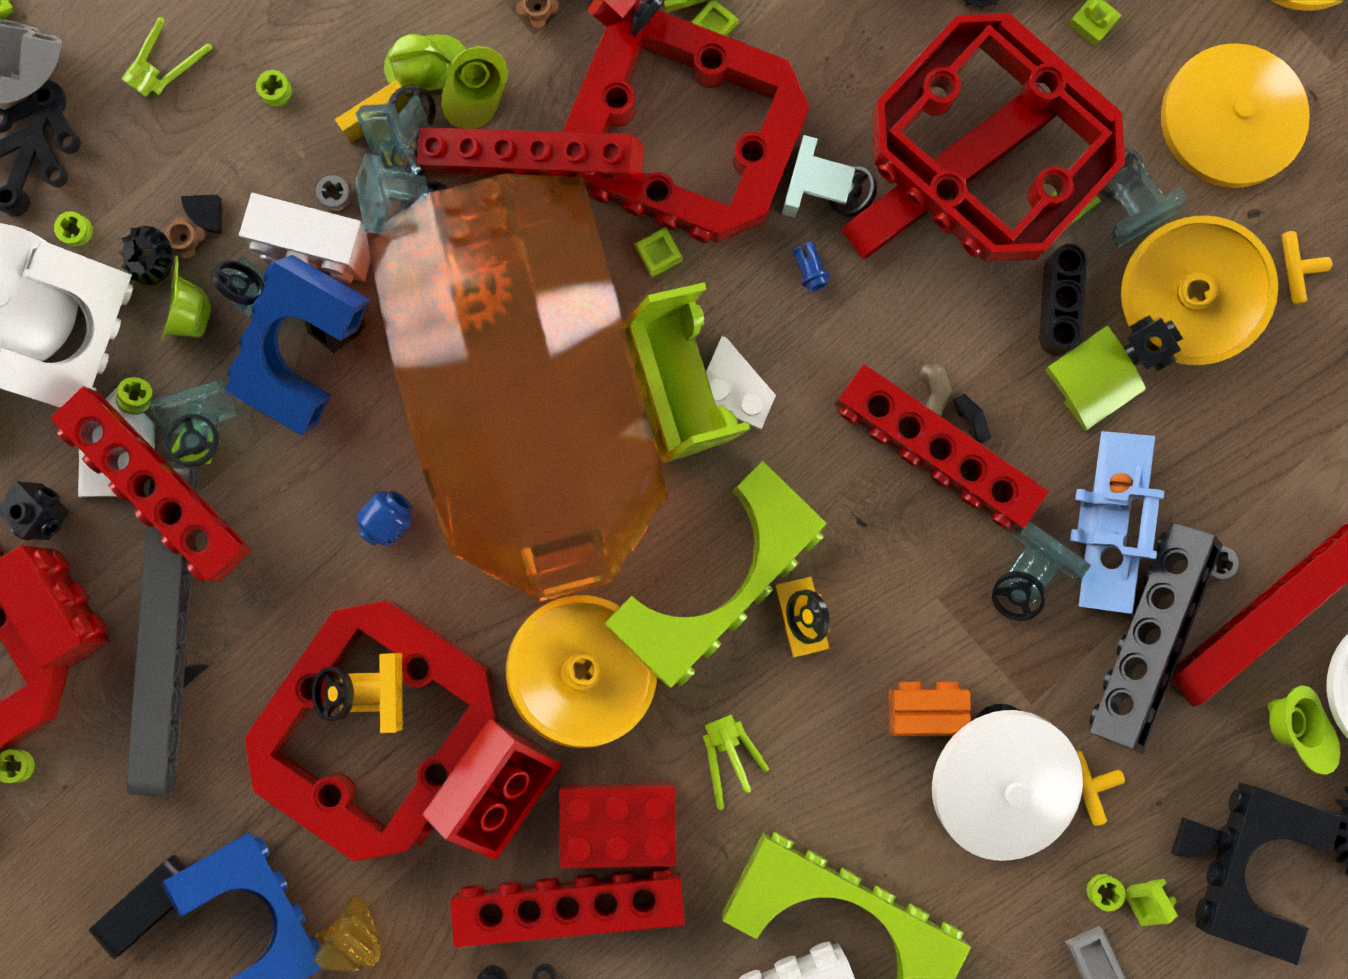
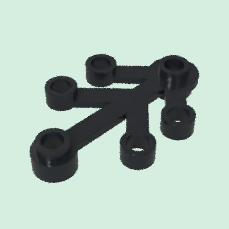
M47 80L39 89L28 95V99L6 110L0 108V116L3 115V121L0 123V133L7 132L12 127V123L32 115L27 127L0 140V158L19 149L7 184L0 187V211L12 217L23 215L29 208L30 199L26 192L23 191V187L36 154L43 166L41 176L46 183L52 187L59 188L68 181V172L60 166L44 134L48 119L56 131L54 144L57 148L66 154H73L79 150L81 145L80 138L72 132L63 114L66 107V94L63 88L54 81ZM47 93H50L49 99L45 102H41L42 98ZM71 136V143L68 146H63V140ZM59 170V177L51 180L52 172ZM12 193V200L9 203H5L6 197Z

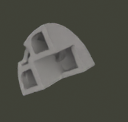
M0 19V104L27 97L48 80L60 57L62 40L55 35L39 33V29L32 26Z

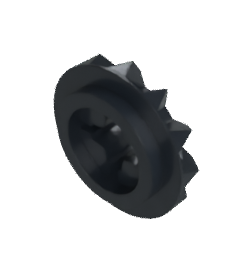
M152 226L131 228L130 234L121 238L124 243L123 249L118 252L123 256L124 260L121 268L132 275L130 280L137 281L141 285H154L163 281L169 274L173 264V250L168 238L162 231ZM142 249H153L145 257L146 262L138 260L139 256L143 254Z

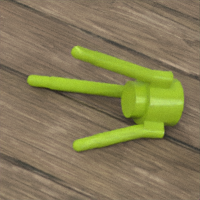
M159 17L146 38L135 62H132L121 79L145 97L151 91L160 95L166 85L211 51L212 45H204L160 80L156 77L160 71L148 63L146 59L165 23V19Z
M732 714L704 725L707 735L702 736L707 747L714 796L719 811L724 809L715 746H717L719 752L727 751L745 793H749L751 787L734 747L740 744L737 737H739L763 772L769 771L768 765L745 733L741 721L735 723Z

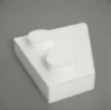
M721 336L706 371L716 406L724 405L728 411H733L737 421L741 423L748 422L749 426L761 431L776 395L726 337Z

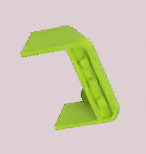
M705 282L647 295L623 322L621 328L623 344L657 454L664 463L727 443L750 429L748 422L737 424L733 411H728L724 405L716 406L695 337L700 333L701 326L704 325V314L700 305H696L695 301L707 290Z

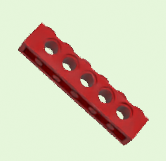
M419 127L416 165L434 174L641 182L644 144L633 134Z
M864 363L834 404L840 409L838 414L843 419L853 425H857L859 422L871 430L868 434L872 439L883 446H887L889 443L901 451L899 456L905 462L914 467H918L920 464L932 472L929 477L934 482L947 489L949 486L955 488L962 493L960 499L974 509L979 510L982 507L993 515L991 520L1004 530L1010 531L1011 528L1014 530L1025 528L1049 493L1047 489ZM869 401H881L886 408L885 416H873L868 410ZM906 420L915 426L916 434L914 438L909 439L901 435L899 431L900 421ZM937 441L944 445L946 456L943 460L935 459L931 455V442ZM963 462H968L975 467L976 478L974 481H968L961 475L960 469ZM995 483L1001 484L1006 489L1007 497L1003 503L996 501L992 496L991 490Z
M83 386L50 417L59 427L56 431L57 435L71 447L77 446L85 454L82 458L83 462L97 474L102 472L111 481L108 487L116 496L124 501L130 500L137 508L134 511L137 518L150 528L155 526L164 535L160 538L161 542L174 554L181 553L190 562L187 565L188 570L200 581L221 582L252 551L245 541L99 392ZM101 425L103 429L102 437L94 443L92 439L93 431ZM127 452L129 462L125 468L120 470L118 459L122 453ZM153 478L155 490L150 496L146 497L144 494V484L147 480ZM175 505H179L182 515L179 521L173 524L170 521L169 514ZM204 531L208 536V544L202 551H199L195 545L197 535Z
M672 867L650 869V875L635 876L634 871L631 870L612 873V878L598 880L596 874H583L575 876L574 882L559 883V878H543L536 880V885L524 887H521L520 881H509L498 884V889L483 890V885H468L461 887L460 893H455L450 900L454 947L685 926L680 872H672ZM641 889H647L654 894L655 900L649 906H640L635 902L634 894ZM602 893H610L616 898L617 905L611 910H603L596 903L597 896ZM566 896L572 897L578 902L579 909L571 914L565 913L560 909L558 901ZM526 900L535 901L539 905L541 913L536 917H528L522 912L521 903ZM487 904L497 905L502 911V918L497 921L489 920L484 915L483 907Z

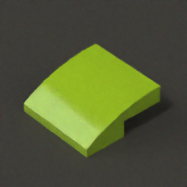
M1108 325L1045 369L1067 399L1063 403L1085 431L1146 389L1136 367Z

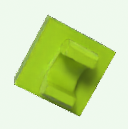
M1088 0L1068 25L1096 47L1122 15L1104 0Z
M1165 879L1133 884L1125 890V898L1141 926L1170 924L1178 916L1173 908L1177 901L1174 896L1167 897L1162 888L1167 883Z

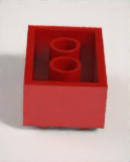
M20 545L0 558V603L39 668L74 666L109 644L111 641L106 635L108 629L104 620L90 609L86 602L89 599L88 594L78 582L73 581L67 571L69 563L64 555L58 550L51 548Z
M489 718L427 807L423 816L446 840L497 860L562 764L537 742Z
M675 782L563 784L559 789L560 868L676 866Z

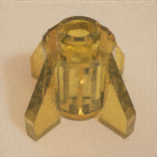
M354 895L342 912L344 914L340 915L328 929L317 932L315 936L322 946L313 961L324 970L358 972L364 968L370 969L376 964L382 954V949H380L382 939L378 935L367 904Z

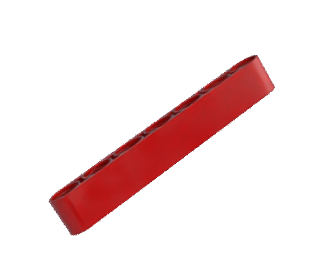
M1036 83L1038 89L1043 93H1046L1042 86L1039 83ZM1018 95L933 160L945 171L950 170L959 173L965 179L966 184H968L1047 125L1057 115L1050 109L1044 112L1029 110L1022 103L1021 96ZM899 185L854 217L841 230L842 234L863 260L873 255L929 213L923 207L921 209L915 207L906 198V192ZM946 188L937 189V194L943 200L952 196V193Z
M1348 522L1177 664L1171 682L1192 707L1198 706L1211 698L1348 583Z

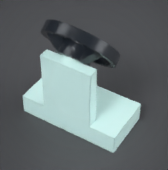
M804 135L781 214L795 218L803 193L829 200L831 207L838 214L845 217L856 216L868 208L874 201L877 193V181L874 175L861 166L851 167L813 156L818 139ZM869 177L871 184L870 192L866 200L859 206L857 199L862 193L861 184ZM848 201L853 210H840L835 202L846 204Z

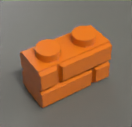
M900 681L899 689H889L888 691L889 732L893 736H954L962 727L971 722L970 691L959 689V682L937 681L936 689H921V682Z

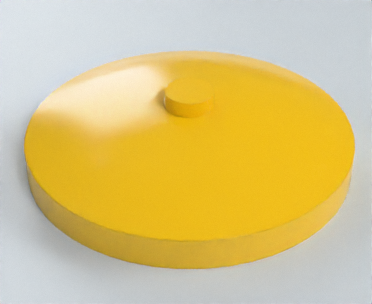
M1247 44L1218 45L1192 57L1170 81L1161 106L1163 135L1175 159L1196 178L1220 187H1249L1272 178L1295 159L1305 142L1309 128L1310 113L1308 99L1297 75L1276 55L1262 48Z
M1217 216L1185 217L1155 230L1135 249L1122 276L1120 290L1121 307L1128 326L1148 315L1153 320L1161 317L1165 323L1170 320L1173 321L1183 338L1177 342L1181 351L1174 354L1177 359L1176 363L1186 365L1213 364L1239 354L1257 340L1265 330L1274 313L1277 302L1278 277L1269 251L1262 241L1246 227ZM1151 337L1147 341V348L1150 351H1157L1162 345L1158 337Z
M589 595L559 598L536 610L522 624L514 636L506 662V681L509 695L524 722L543 738L566 747H597L614 741L628 733L647 712L655 693L657 676L603 625L619 608V605L609 600Z

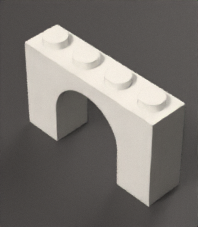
M45 241L34 242L22 277L61 291L73 298L84 313L86 335L77 352L65 360L54 363H45L0 348V389L59 408L83 386L96 391V388L92 387L97 373L102 374L109 358V354L105 353L109 339H115L121 325V319L117 318L121 304L126 305L133 291V285L129 284L132 275Z

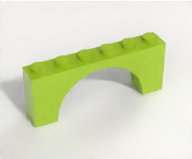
M764 461L757 464L732 490V493L739 499L749 517L754 540L753 558L749 572L734 596L719 608L695 617L665 615L646 607L633 596H630L603 623L667 687L671 688L675 683L679 687L685 684L695 673L691 666L701 656L708 659L722 644L718 638L727 629L733 632L747 618V615L744 613L747 607L753 601L759 605L772 592L773 588L769 584L778 575L782 578L786 577L797 566L799 562L795 557L803 548L809 552L824 537L820 531L827 523Z
M764 832L762 833L721 913L723 922L758 939L763 929L776 915L801 901L813 898H836L852 902L872 913L886 927L896 953V979H956L971 949L962 938L964 932L944 921L941 927L928 920L930 914L911 903H909L907 909L894 902L895 895L875 885L872 891L860 884L862 880L860 876L843 867L840 872L827 867L828 860L814 851L808 849L806 854L795 850L792 848L795 842L778 832H774L772 837Z

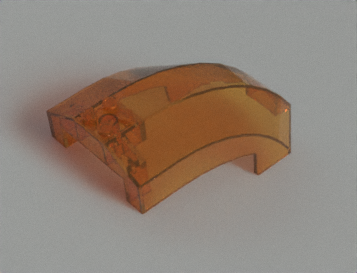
M502 174L429 193L366 235L384 328L401 398L426 484L449 551L453 556L476 565L486 574L505 584L509 583L538 602L612 583L620 572V566L630 550L633 551L648 529V523L652 516L668 498V493L583 177Z

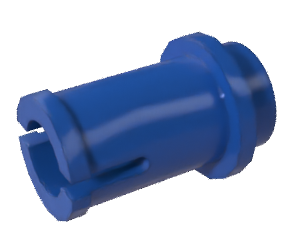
M808 242L804 243L809 256L808 259H806L801 245L793 250V255L796 257L804 278L801 281L802 286L807 287L809 292H813L829 284L827 278L830 274L829 271L823 269L815 243Z

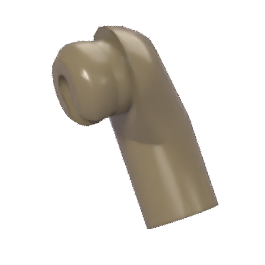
M927 363L920 370V379L929 384L932 392L926 407L941 416L952 393V387L946 369L938 363L935 365Z

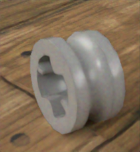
M328 175L318 182L316 195L327 210L340 211L348 206L351 200V190L344 179L336 175ZM331 186L336 190L341 187L343 188V191H339L341 198L337 201L332 197L325 199V196H329L327 189Z
M1222 546L1220 552L1221 561L1226 563L1225 569H1218V572H1216L1215 565L1210 579H1227L1236 573L1239 560L1232 549Z

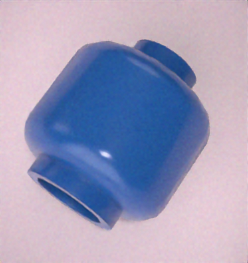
M396 491L376 492L357 513V522L360 526L359 534L371 545H376L377 543L384 546L393 545L413 523L411 504Z

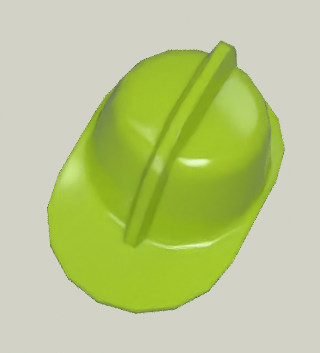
M405 35L394 43L385 58V76L389 83L397 80L401 87L417 85L427 91L443 90L453 59L457 54L465 50L466 47L459 40L449 35Z
M476 45V47L461 51L453 59L441 99L443 114L451 125L459 129H478L492 120L497 111L508 76L506 61L498 52L489 47Z
M178 255L175 256L173 265L169 316L160 342H163L166 334L201 338L205 333L210 317L211 304L203 289L178 276Z
M1300 685L1293 688L1287 697L1269 702L1267 706L1270 713L1269 725L1274 739L1283 746L1296 749L1301 760L1314 773L1327 775L1334 772L1339 765L1341 755L1340 743L1331 722L1323 710L1317 693L1308 686Z

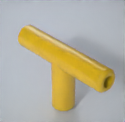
M1295 231L1285 232L1281 235L1291 301L1294 305L1303 304L1307 301L1303 274L1330 271L1333 262L1330 257L1301 260L1297 233Z
M1077 750L1083 777L1082 797L1092 825L1100 826L1107 822V818L1098 793L1124 784L1125 777L1123 772L1118 769L1092 778L1083 752Z

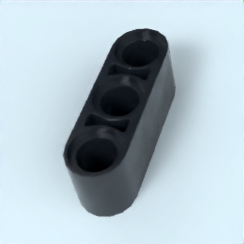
M1072 243L1060 246L1049 256L1044 265L1039 341L1042 349L1051 355H1061L1078 344L1082 336L1087 259L1084 250ZM1059 257L1070 261L1071 271L1063 270L1060 267ZM1056 293H1063L1068 297L1069 307H1063L1058 304ZM1054 328L1062 329L1066 333V344L1059 343L1055 339Z
M176 854L159 865L88 930L113 960L130 948L174 908L161 883L187 868Z

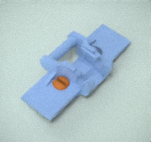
M1101 431L1094 491L1076 490L1075 501L1081 504L1078 529H1071L1070 536L1071 542L1086 545L1079 607L1133 614L1140 559H1156L1157 551H1154L1153 547L1159 500L1164 499L1165 493L1162 490L1149 488L1155 436ZM1134 499L1143 500L1138 547H1126L1131 502ZM1109 548L1119 549L1123 555V562L1116 569H1108L1102 564V554Z

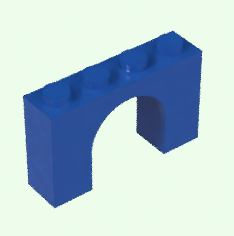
M291 255L272 262L265 271L264 281L266 284L262 294L258 296L252 306L251 313L254 316L250 326L241 335L239 345L242 347L238 358L232 362L228 369L227 376L230 379L225 391L298 434L303 435L319 425L331 394L300 377L288 367L282 358L278 345L280 326L286 317H296L309 322L341 341L358 331L370 299Z
M251 831L166 879L161 885L179 917L224 892L245 891L257 896L267 906L272 917L273 932L271 941L264 954L256 962L229 979H307L324 968L320 960L325 956L324 951L314 936L310 939L308 938L302 927L306 923L302 910L297 903L290 905L284 894V891L288 889L284 877L278 869L272 872L265 859L270 856L266 844L260 836L254 838Z

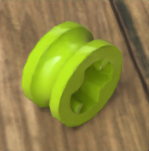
M267 70L258 77L256 91L267 105L281 107L289 102L292 97V86L283 73L277 70ZM277 81L281 88L276 89L275 95H271L267 88H272L273 82Z
M69 211L60 214L56 219L54 232L60 241L70 246L79 247L90 241L93 235V226L86 217ZM70 223L80 229L77 236L67 230Z
M130 377L121 381L117 387V406L123 412L132 415L142 414L148 410L152 398L150 384L137 377ZM131 391L139 393L137 401L129 399Z
M21 749L3 751L0 754V781L12 784L21 783L29 779L35 767L34 759L30 753ZM13 756L14 760L21 762L22 765L21 770H15V773L14 771L7 770V763L13 762L11 758Z
M1097 874L1087 884V897L1091 903L1101 910L1107 912L1115 911L1123 905L1126 897L1125 888L1120 881L1111 875ZM1107 883H1111L1109 889L1114 892L1111 899L1105 897V902H1101L1102 895L1098 893V889L1101 885L1107 888Z

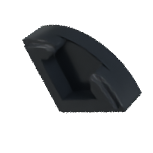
M219 195L181 196L183 208L195 224L209 232L222 233V204Z
M966 394L955 398L954 405L959 416L964 415L969 421L971 427L970 435L980 444L990 439L991 435L983 410Z
M1182 817L1171 853L1180 857L1202 855L1216 845L1222 835V831Z

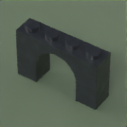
M1239 782L1238 788L1232 792L1229 799L1230 814L1227 824L1220 830L1222 835L1218 841L1219 850L1216 860L1210 864L1207 871L1206 879L1208 886L1205 896L1198 902L1196 907V927L1215 937L1298 965L1309 928L1294 920L1265 911L1254 903L1248 893L1245 882L1247 863L1257 848L1266 842L1276 839L1293 840L1332 853L1342 817Z

